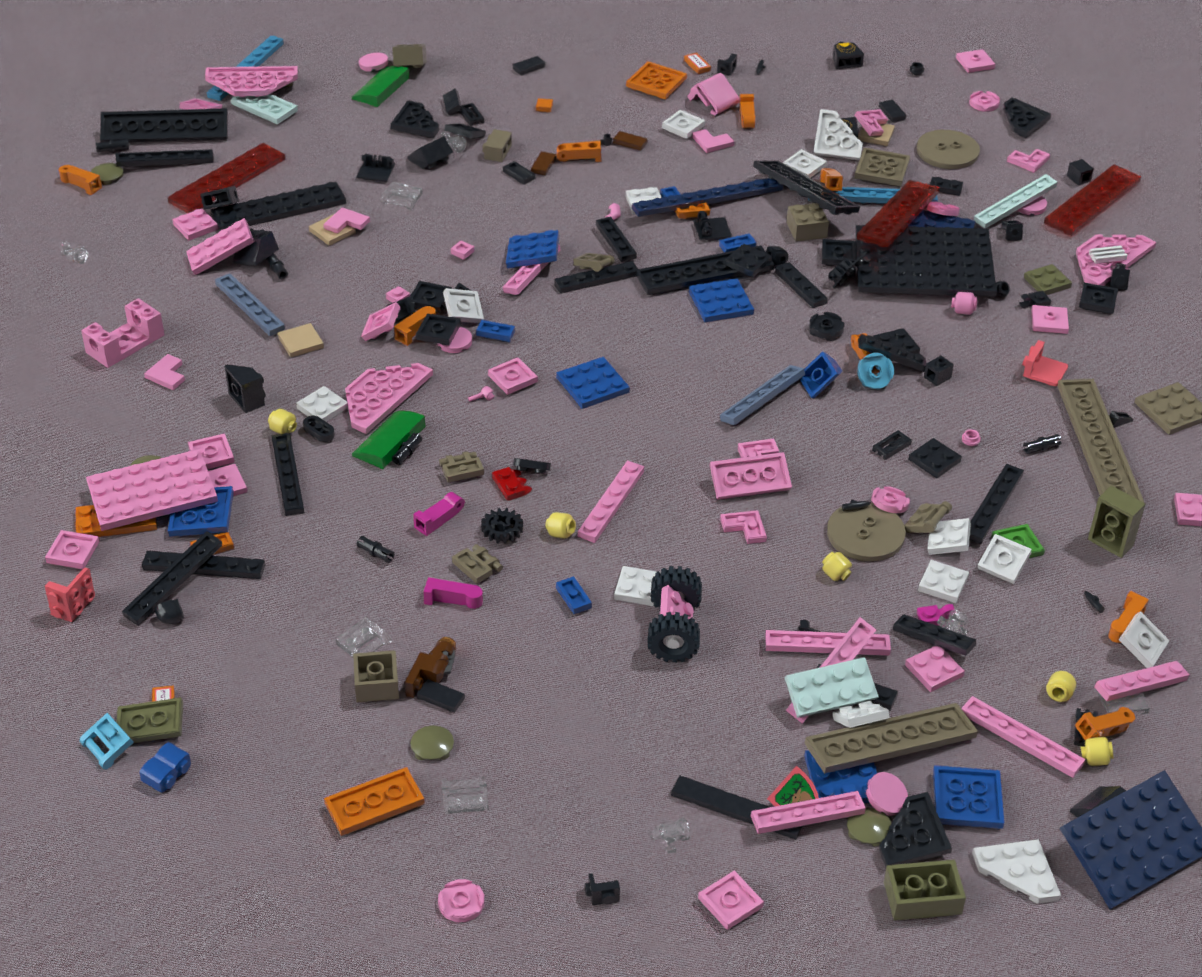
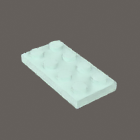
M272 94L261 97L235 96L231 98L232 105L275 124L281 123L298 111L297 105Z
M865 657L790 674L785 677L797 718L878 698Z

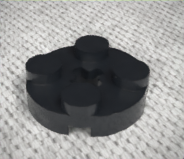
M824 312V315L816 313L810 318V334L827 341H835L836 337H839L844 332L845 323L835 313Z

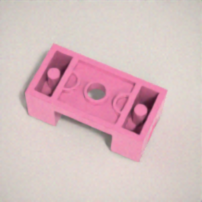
M139 298L124 306L127 323L109 333L96 322L81 330L85 352L107 368L113 366L164 336L160 312Z

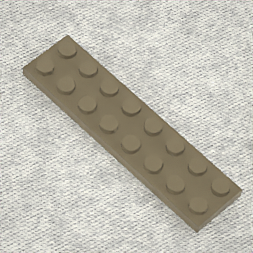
M953 703L851 728L848 727L808 736L805 739V745L825 774L977 737L978 731L959 705Z

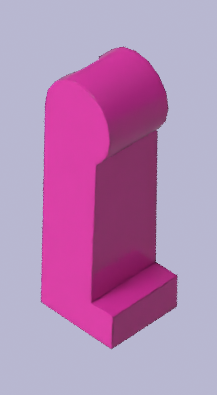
M454 492L447 493L442 500L424 512L418 510L413 514L414 528L428 536L456 516L463 509L465 500Z
M428 577L423 591L424 604L432 605L433 601L466 605L471 609H476L483 604V591L476 585Z

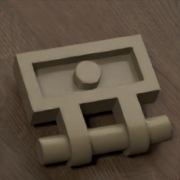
M466 451L462 452L461 455H447L446 458L439 459L440 467L442 466V471L448 483L484 475V468L476 452L469 453Z
M478 544L472 547L473 552L466 548L452 556V563L476 584L490 577L492 569H495L497 572L503 569L500 561L495 556L488 554V550L480 547Z

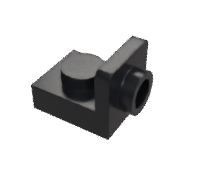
M732 53L726 60L719 59L717 61V73L731 76L737 68V54Z
M1018 220L1002 221L1001 227L1006 230V240H1022L1023 223Z

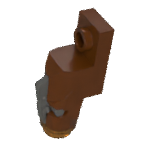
M442 637L437 641L429 654L419 653L405 681L407 697L414 698L417 690L421 689L427 679L439 683L444 675L451 674L456 652V642L452 638Z

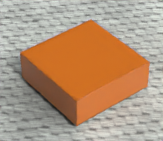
M538 98L536 111L551 112L553 99Z

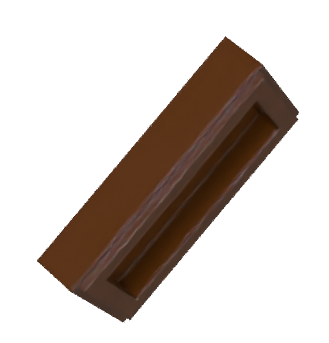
M619 131L613 138V143L642 151L648 143V138Z
M541 151L531 167V172L546 176L556 160V154Z

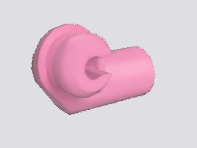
M617 203L611 204L609 206L611 213L606 217L611 216L613 220H616L621 216L620 206Z

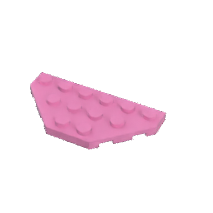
M298 66L206 67L205 79L207 82L233 96L261 97L297 80Z
M1096 234L1076 250L1084 282L1104 286L1110 281L1111 266H1115L1116 263L1126 264V267L1131 266L1154 249L1156 242L1143 235H1136L1135 238H1126V235L1103 237V235ZM1121 245L1128 256L1127 260L1095 264L1089 255V250Z
M419 363L411 364V367L404 368L397 365L386 367V370L375 371V368L367 369L345 388L351 427L364 434L370 432L433 375V369Z

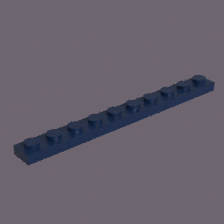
M770 178L757 179L734 185L713 187L712 189L632 203L631 209L638 217L674 211L677 208L696 207L702 203L712 204L782 191L784 185H780L777 180Z

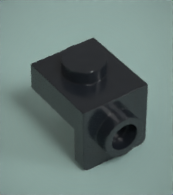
M1116 263L1115 266L1110 267L1112 271L1109 287L1128 290L1130 269L1126 267V264Z
M410 297L397 301L400 310L395 321L415 313V303Z
M593 873L588 874V883H584L586 897L591 899L592 906L608 905L620 901L618 880L595 884Z

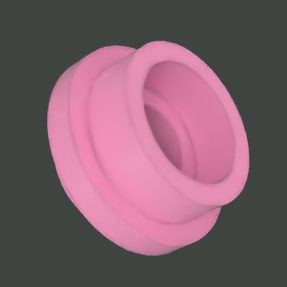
M966 430L962 435V442L968 446H976L980 443L981 438L976 430Z

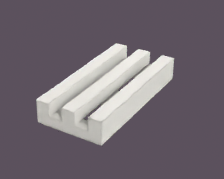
M1121 245L1089 250V255L1095 264L1127 260L1128 256Z

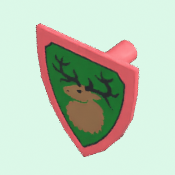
M796 765L767 800L776 807L818 799L819 796L811 779Z

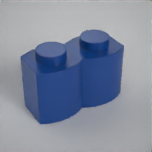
M170 742L164 744L155 756L149 759L140 769L141 781L161 793L172 788L176 778L185 774L190 768L189 753Z

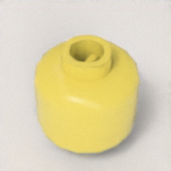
M277 409L269 415L268 423L272 431L278 434L295 431L297 423L293 413L284 409Z
M554 512L546 520L545 526L550 536L565 539L575 532L576 522L568 513Z
M831 552L822 561L824 564L822 567L823 571L833 581L840 579L844 581L852 573L850 571L852 563L841 552Z
M1066 671L1053 673L1046 685L1048 696L1057 702L1068 701L1076 689V680Z
M1106 737L1088 738L1085 741V746H1081L1082 758L1087 759V763L1090 766L1108 765L1110 760L1114 759L1112 742H1108Z

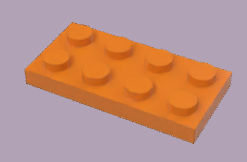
M94 505L76 507V533L103 537L157 530V520L155 517L101 531Z
M407 767L324 798V803L341 836L425 804L424 797Z

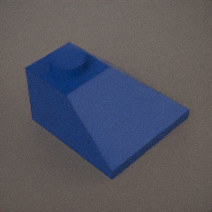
M822 351L804 368L805 375L800 378V381L810 397L814 399L842 372V369L835 359Z

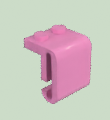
M718 73L696 84L690 89L691 92L687 96L690 101L700 97L706 107L712 104L714 107L710 112L712 115H717L737 105L740 101L739 96L722 73Z

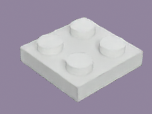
M679 110L662 123L663 129L686 139L692 136L693 132H697L705 126V120L682 110Z
M802 149L783 162L785 165L809 178L827 166L826 160Z
M657 187L626 191V198L630 209L632 208V203L661 198Z
M445 288L443 294L449 317L460 318L462 322L480 323L481 320H484L477 291Z
M325 386L296 403L297 409L305 415H315L326 422L348 409L347 401Z
M969 518L939 521L935 531L929 533L927 549L929 555L968 551L971 527Z
M995 534L977 567L979 570L1014 584L1031 555L1032 549Z
M931 560L919 584L918 591L957 603L969 572Z
M623 566L614 593V599L653 606L654 602H651L650 597L651 582L656 571Z
M1142 612L1135 614L1119 639L1146 668L1154 666L1169 642Z
M871 701L860 702L859 706L856 707L843 706L839 708V711L832 712L834 721L849 728L890 718L888 709Z

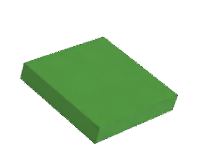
M1028 524L992 531V538L997 534L1032 549L1029 558L1044 555V548Z

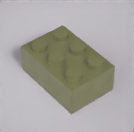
M1111 485L1098 498L1088 540L1122 558L1134 546L1145 503Z
M955 860L887 865L884 886L893 920L962 915L966 896Z

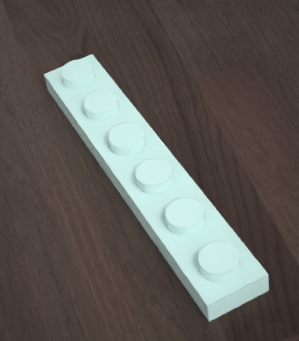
M1045 174L976 214L974 221L986 229L1056 188L1058 182Z

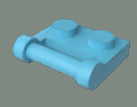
M108 713L87 730L79 740L99 760V765L104 770L110 768L114 760L134 743ZM98 736L110 749L106 754L94 742L95 737Z

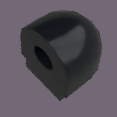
M779 246L767 247L766 253L772 256L771 260L774 266L782 265L788 261V252Z
M178 599L162 602L155 607L157 618L164 624H176L180 622V619L184 618Z

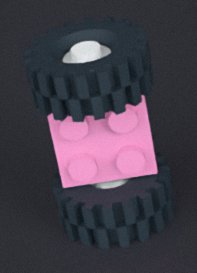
M669 566V570L662 568L661 573L659 571L655 573L651 582V602H654L653 606L655 608L659 607L660 615H658V619L656 617L653 618L652 623L650 622L647 647L652 655L656 654L658 659L664 658L665 662H668V660H672L673 663H677V660L684 662L686 657L689 660L693 658V654L696 655L700 647V628L698 622L695 623L693 613L695 607L698 608L702 600V582L700 576L697 577L695 571L690 572V568L686 567L685 570L682 569V566H678V569H674V566Z

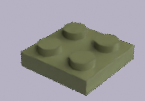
M1053 264L1024 273V279L1037 291H1044L1046 295L1069 289L1072 286V282Z

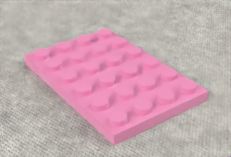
M200 449L86 477L101 531L218 502L217 494Z

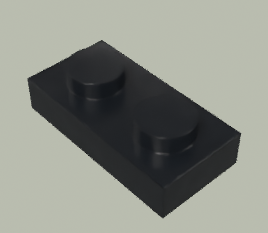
M932 177L929 185V190L961 196L963 182L943 179L941 177Z

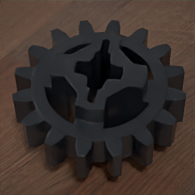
M498 508L497 512L490 510V514L485 513V518L481 519V532H484V537H489L490 542L495 539L497 544L500 541L507 544V540L514 542V537L520 538V533H523V519H521L520 514L515 515V510L508 512V508L504 511Z

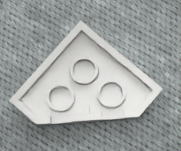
M820 109L813 155L860 160L862 142L856 138L853 131L842 121L836 111Z
M1039 839L973 848L972 855L980 873L986 876L989 874L999 879L1000 884L1015 892L1017 890L1021 891L1037 904L1060 900L1061 894Z

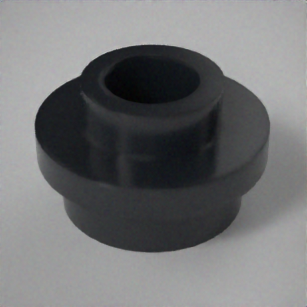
M914 62L910 66L909 71L914 75H920L924 72L923 64Z
M1005 281L996 282V295L1000 298L1006 297L1010 292L1009 284Z

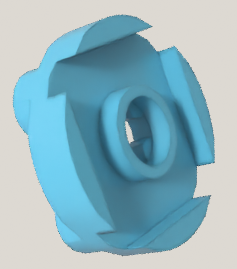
M871 353L859 361L857 374L864 387L880 389L887 386L893 378L894 367L891 360L887 359L883 354ZM873 366L880 370L877 376L872 373Z

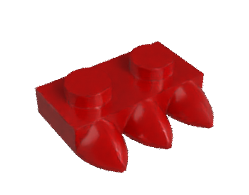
M510 467L492 472L493 480L507 501L525 496L532 491V487L524 485L527 479L519 477L521 471L510 469Z

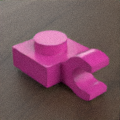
M953 604L944 605L941 609H938L937 605L917 608L919 620L937 626L942 625V620L949 621L954 619L952 612H955Z

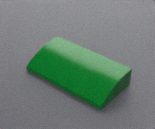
M401 66L383 68L352 96V100L379 107L409 79V68Z
M395 411L352 453V456L384 469L392 461V456L400 449V445L406 442L412 433L419 434L426 427L425 416L411 411Z

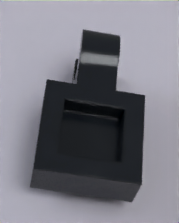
M1044 291L1022 294L1021 298L1024 301L1019 302V305L1022 308L1032 305L1050 306L1052 300Z

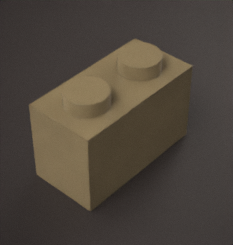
M494 129L491 135L488 136L487 142L483 144L482 152H484V159L503 162L512 146V132Z

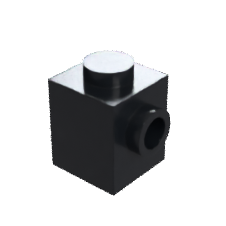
M1083 159L1069 163L1067 177L1078 186L1091 182L1094 168Z
M941 355L926 363L924 378L938 386L952 378L954 364Z

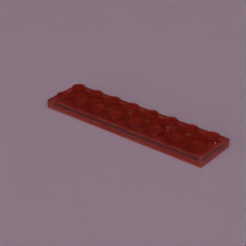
M261 143L168 196V203L187 214L203 208L201 193L232 186L237 188L286 160L285 154L265 143Z
M1113 164L1047 215L1044 223L1072 236L1137 185L1141 180V176Z
M909 180L857 233V239L865 243L877 244L880 247H889L939 193V187Z

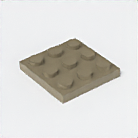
M864 147L854 178L890 184L892 186H902L910 155Z
M1179 382L1138 396L1135 399L1134 403L1168 435L1202 423V403Z

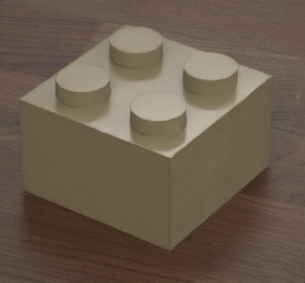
M400 44L392 47L393 66L406 67L412 65L413 68H419L427 62L426 44Z
M811 203L788 206L786 223L795 242L827 238L829 221L823 209L819 207V204Z
M396 650L353 654L356 702L399 699Z

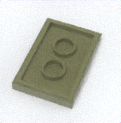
M180 697L118 706L116 722L134 743L180 737L182 735L183 700Z

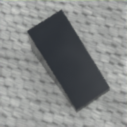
M1112 411L1109 415L1114 428L1133 421L1124 412Z

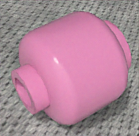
M958 292L956 298L952 297L951 307L955 308L957 314L971 315L973 311H976L977 297H974V294L970 292Z

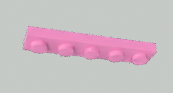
M549 262L522 266L503 286L504 293L512 295L521 293Z
M1173 661L1099 680L1094 688L1106 701H1111L1187 681L1190 674L1178 661Z
M855 791L754 810L751 812V818L757 834L861 815L865 814L866 808L859 792Z

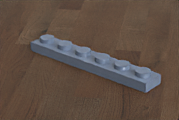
M230 273L215 279L216 286L269 336L285 330L284 323Z
M793 365L788 366L721 413V421L731 425L738 424L742 419L751 415L756 409L762 407L770 399H773L777 394L786 390L787 387L805 375L804 368Z

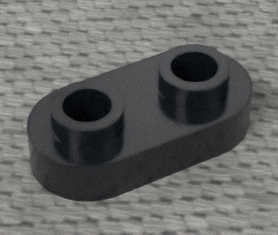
M311 415L303 420L304 430L317 440L328 442L334 438V427L320 417Z
M514 458L513 466H517L516 470L527 471L528 468H533L536 473L546 474V470L550 471L551 463Z

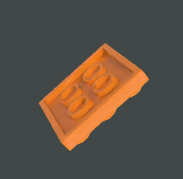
M647 61L626 81V87L648 95L657 96L660 99H667L687 79V73Z

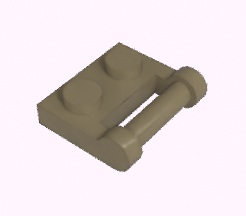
M585 253L573 259L574 266H579L580 269H589L591 267L594 271H600L603 267L611 266L615 262L614 257L611 255Z
M943 501L941 504H922L904 525L906 532L933 533L943 516L952 510V505L947 501Z

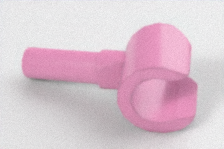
M485 386L480 393L468 397V401L471 402L482 397L492 400L494 398L493 390Z

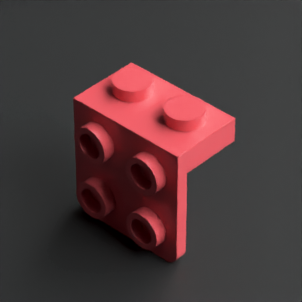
M1038 340L1035 346H1031L1029 356L1026 355L1024 358L1023 366H1025L1023 376L1056 387L1058 386V380H1062L1068 364L1042 356L1045 342Z
M86 567L67 587L51 581L45 585L51 615L69 622H73L95 597L90 569Z

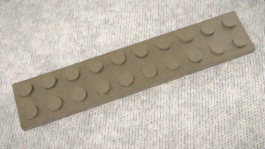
M1094 379L1058 380L1059 392L1099 494L1102 495L1112 485L1144 503Z

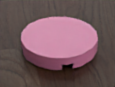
M384 53L367 54L358 61L360 69L371 72L372 69H376V71L381 70L388 65V57Z
M977 91L971 94L969 103L976 110L988 112L999 108L1000 98L990 91H986V93Z
M1040 196L1017 211L1025 215H1030V213L1040 215L1045 212L1047 201L1043 196Z
M929 202L927 205V210L930 212L948 216L959 215L960 209L955 205H945L942 202Z
M459 327L450 345L439 343L437 345L445 352L460 353L463 349L466 348L467 350L472 345V334L467 329Z
M889 486L884 487V489L877 487L873 490L871 501L876 507L890 513L905 512L910 504L909 497L906 498V494L903 491Z
M877 773L867 783L866 795L870 804L875 810L880 813L884 812L887 816L899 814L906 797H908L904 784L891 773Z
M457 879L451 881L438 894L439 910L448 920L454 922L471 921L479 916L484 908V893L479 885L476 886L470 880Z

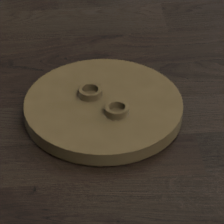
M930 131L923 134L917 142L919 157L926 163L938 168H965L974 164L979 157L980 147L978 143L969 135L959 131Z
M873 503L867 507L843 511L842 507L832 513L827 525V536L832 546L843 555L860 561H880L892 557L902 548L906 535L904 523L896 513L883 511Z

